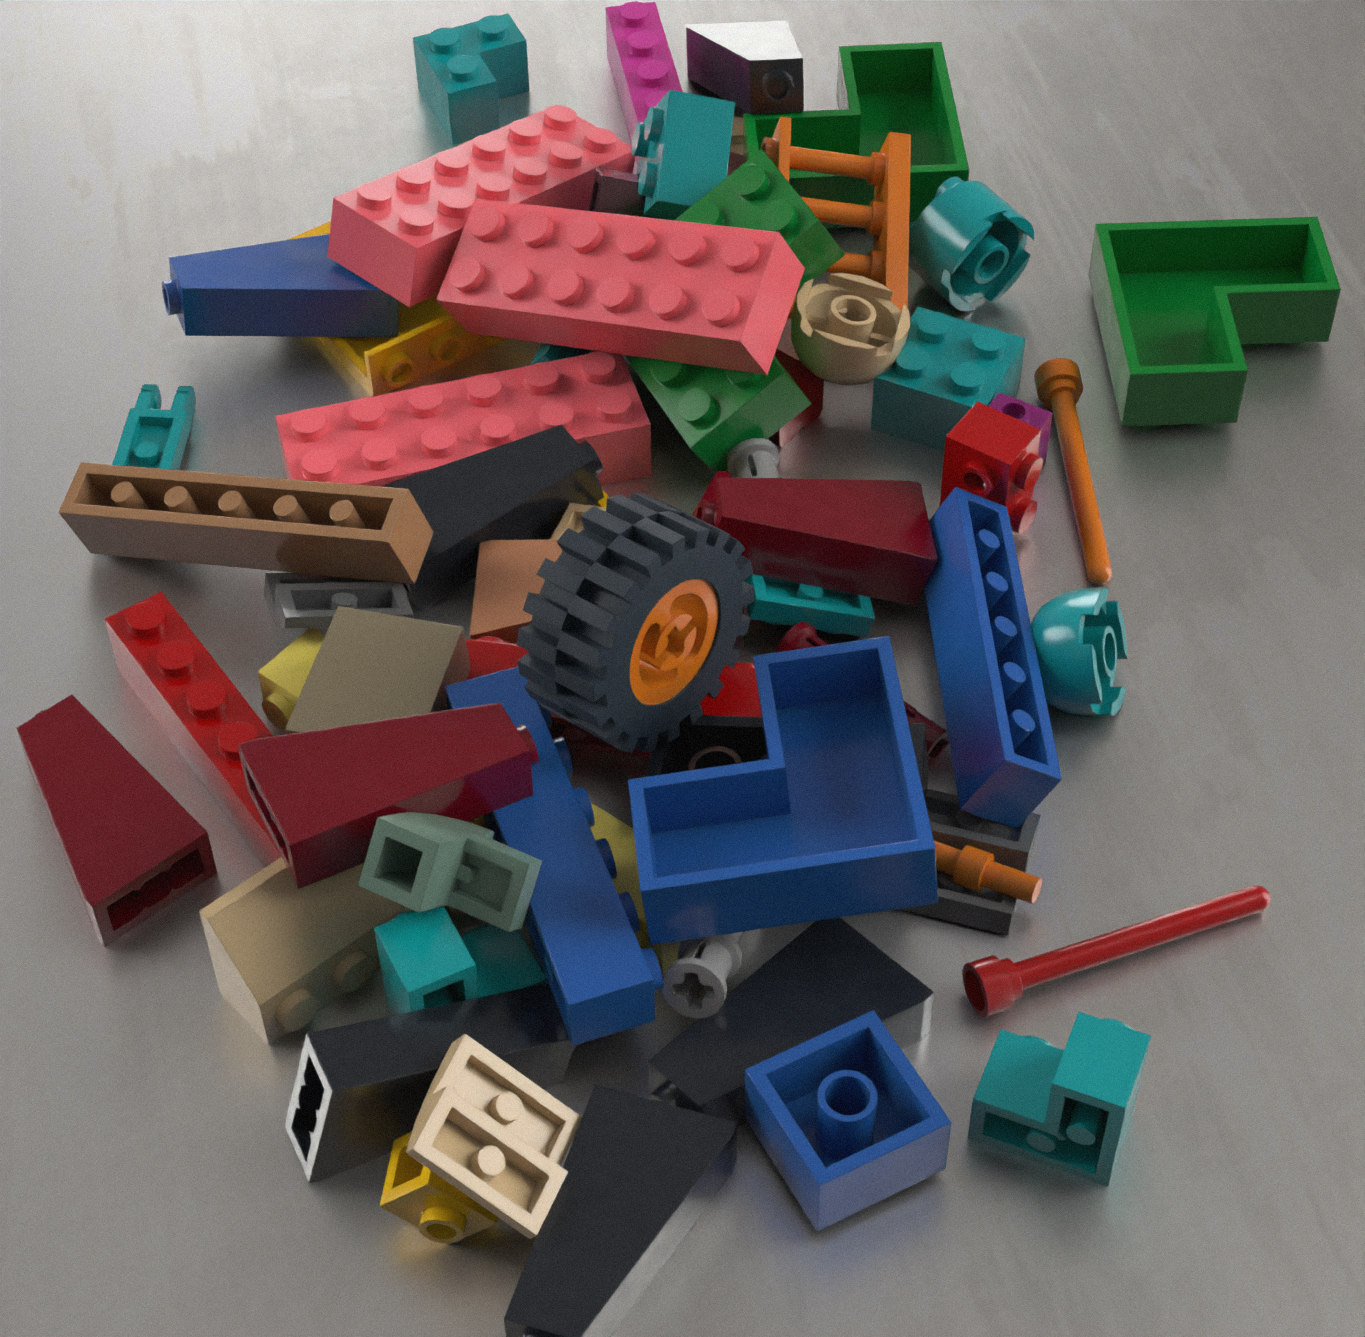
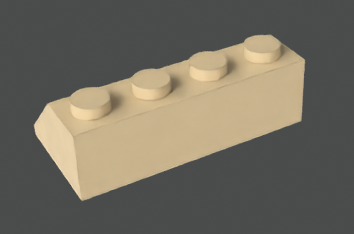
M280 857L199 911L221 995L268 1045L287 1032L303 1028L320 1009L345 992L355 991L362 987L371 978L372 974L381 968L374 928L390 922L394 917L403 912L412 910L358 886L364 863L298 889L283 858ZM444 906L450 918L466 914L451 906Z

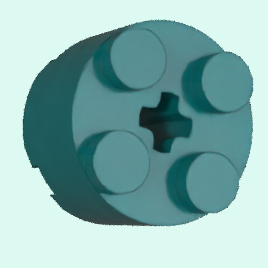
M951 177L941 184L936 192L935 199L925 208L917 221L909 224L908 265L956 309L966 312L976 310L969 303L985 297L990 302L997 300L1020 277L1031 256L1024 249L1027 235L1034 240V229L1026 218L982 182H964L959 177Z

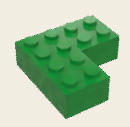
M942 42L839 46L836 95L838 109L743 114V164L761 150L764 137L772 138L780 116L791 118L790 146L870 157L872 152H880L889 132L911 134L909 224L917 221L925 208L935 199L936 192L944 181L951 177H959L964 182L969 181L970 170ZM794 169L789 171V183L800 197L869 206L871 201H875V186L868 185L867 179ZM822 223L826 230H832L843 227H852L845 225Z
M762 149L675 219V221L779 232L805 267L797 293L805 282L813 278L815 280L845 255L819 219ZM625 355L690 449L715 473L717 471H728L726 458L729 451L735 445L752 438H764L767 440L812 404L775 355L768 375Z
M1318 217L1104 223L1095 225L1088 277L1121 426L1237 423L1248 373L1241 345L1329 341L1341 288Z

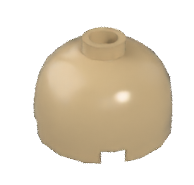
M834 273L829 274L827 283L817 284L812 287L814 278L805 282L796 295L791 318V342L802 365L823 380L846 386L870 383L875 377L891 369L895 359L905 345L910 329V314L905 304L900 312L899 308L890 301L893 292L885 285L864 276Z

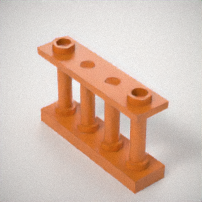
M780 116L772 138L764 137L761 149L788 182L789 171L794 169L867 179L868 185L875 186V201H871L869 206L801 197L820 222L866 228L867 234L874 235L873 250H870L868 255L844 252L845 255L823 273H846L864 276L885 285L893 292L890 301L899 308L900 312L904 304L908 309L911 134L889 132L880 152H872L870 157L790 146L791 118ZM796 297L794 298V301H793V304H792V307H791V310H790V312H789V315H788V318H787V319H791V318H792V310H793V307H794V303H795Z

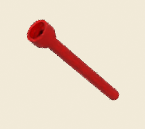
M1253 885L1015 963L1009 958L999 960L994 955L975 960L963 966L962 977L965 992L974 1011L980 1017L985 1018L1011 1009L1013 1001L1022 997L1024 989L1262 912L1270 904V894L1264 887Z

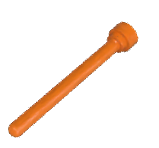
M1051 359L1041 364L1035 371L1036 391L1039 400L1049 409L1053 410L1088 578L1096 585H1104L1112 577V568L1076 410V404L1083 392L1080 369L1070 359Z

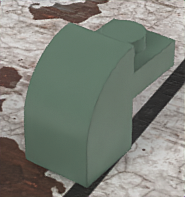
M404 812L377 818L358 886L416 912L448 905L510 932L523 927L542 860L493 840L494 831L441 815Z

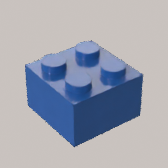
M874 1010L745 1069L744 1117L817 1232L946 1169L952 1122Z

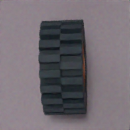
M631 492L630 499L621 494L607 498L606 512L593 506L582 514L581 519L584 529L578 533L568 528L557 541V544L562 549V553L556 562L545 558L536 574L545 579L539 594L528 592L523 611L533 615L531 624L518 629L517 645L526 649L529 653L517 660L519 675L530 680L524 688L531 698L539 702L538 705L621 751L633 753L634 748L645 753L656 749L657 739L668 744L679 737V723L683 720L693 725L703 714L700 703L707 695L715 700L724 684L718 677L725 665L734 668L740 655V651L733 648L736 637L747 635L751 618L742 614V609L754 602V586L744 582L753 573L750 559L741 555L745 548L739 540L731 537L729 533L643 493Z

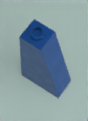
M330 234L169 257L171 280L162 282L164 304L168 315L177 314L185 336H398V300L328 258Z

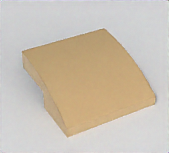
M464 1034L452 1042L430 1085L416 1118L406 1153L531 1239L537 1236L568 1173L560 1165L576 1135L582 1117L467 1034Z

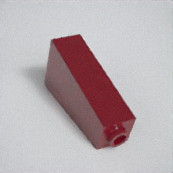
M717 477L709 500H700L694 517L729 533L731 537L739 540L745 548L741 555L750 559L753 570L752 574L912 606H916L937 562L921 483L913 481Z
M73 695L39 712L32 719L16 728L29 770L95 935L104 947L217 873L208 832Z
M501 703L253 739L237 745L247 790L298 889L363 864L378 817L404 812L441 815L468 822L533 796L531 766L539 762L537 748L529 730L524 724L515 727Z

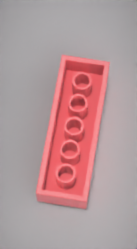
M560 105L549 106L545 110L521 120L513 121L509 125L485 135L477 136L466 143L446 151H441L437 155L403 167L394 173L370 183L362 184L358 188L334 197L327 257L410 308L439 293L475 199L588 211L596 168L601 167L633 173L636 156L632 155V146L618 139L612 131L596 127L578 117L576 112L568 107Z
M475 199L436 301L468 333L768 375L805 267L779 232Z
M597 351L585 355L536 363L489 374H480L474 377L425 385L275 416L286 477L293 480L380 487L562 425L577 443L586 440L593 447L603 466V471L597 474L601 486L652 476L651 424L622 354Z

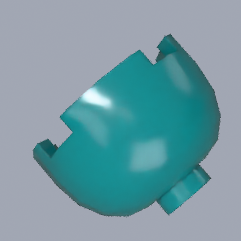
M1107 587L1083 588L1061 593L1042 605L1031 621L1046 703L1069 715L1087 717L1114 716L1120 710L1125 696L1126 687H1113L1117 659H1127L1125 625L1118 600L1106 601L1109 593V588Z

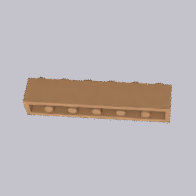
M83 462L80 463L58 512L92 554L415 584L434 533L409 489Z

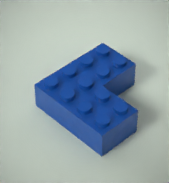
M889 636L753 656L759 709L768 759L628 780L640 892L651 945L938 903L935 844Z

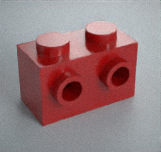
M977 401L946 435L939 507L952 490L957 487L1007 507L1013 536L1016 533L1024 534L1031 525L1037 511V502L1032 500L1034 485L1043 467V458L1038 456L1041 429Z

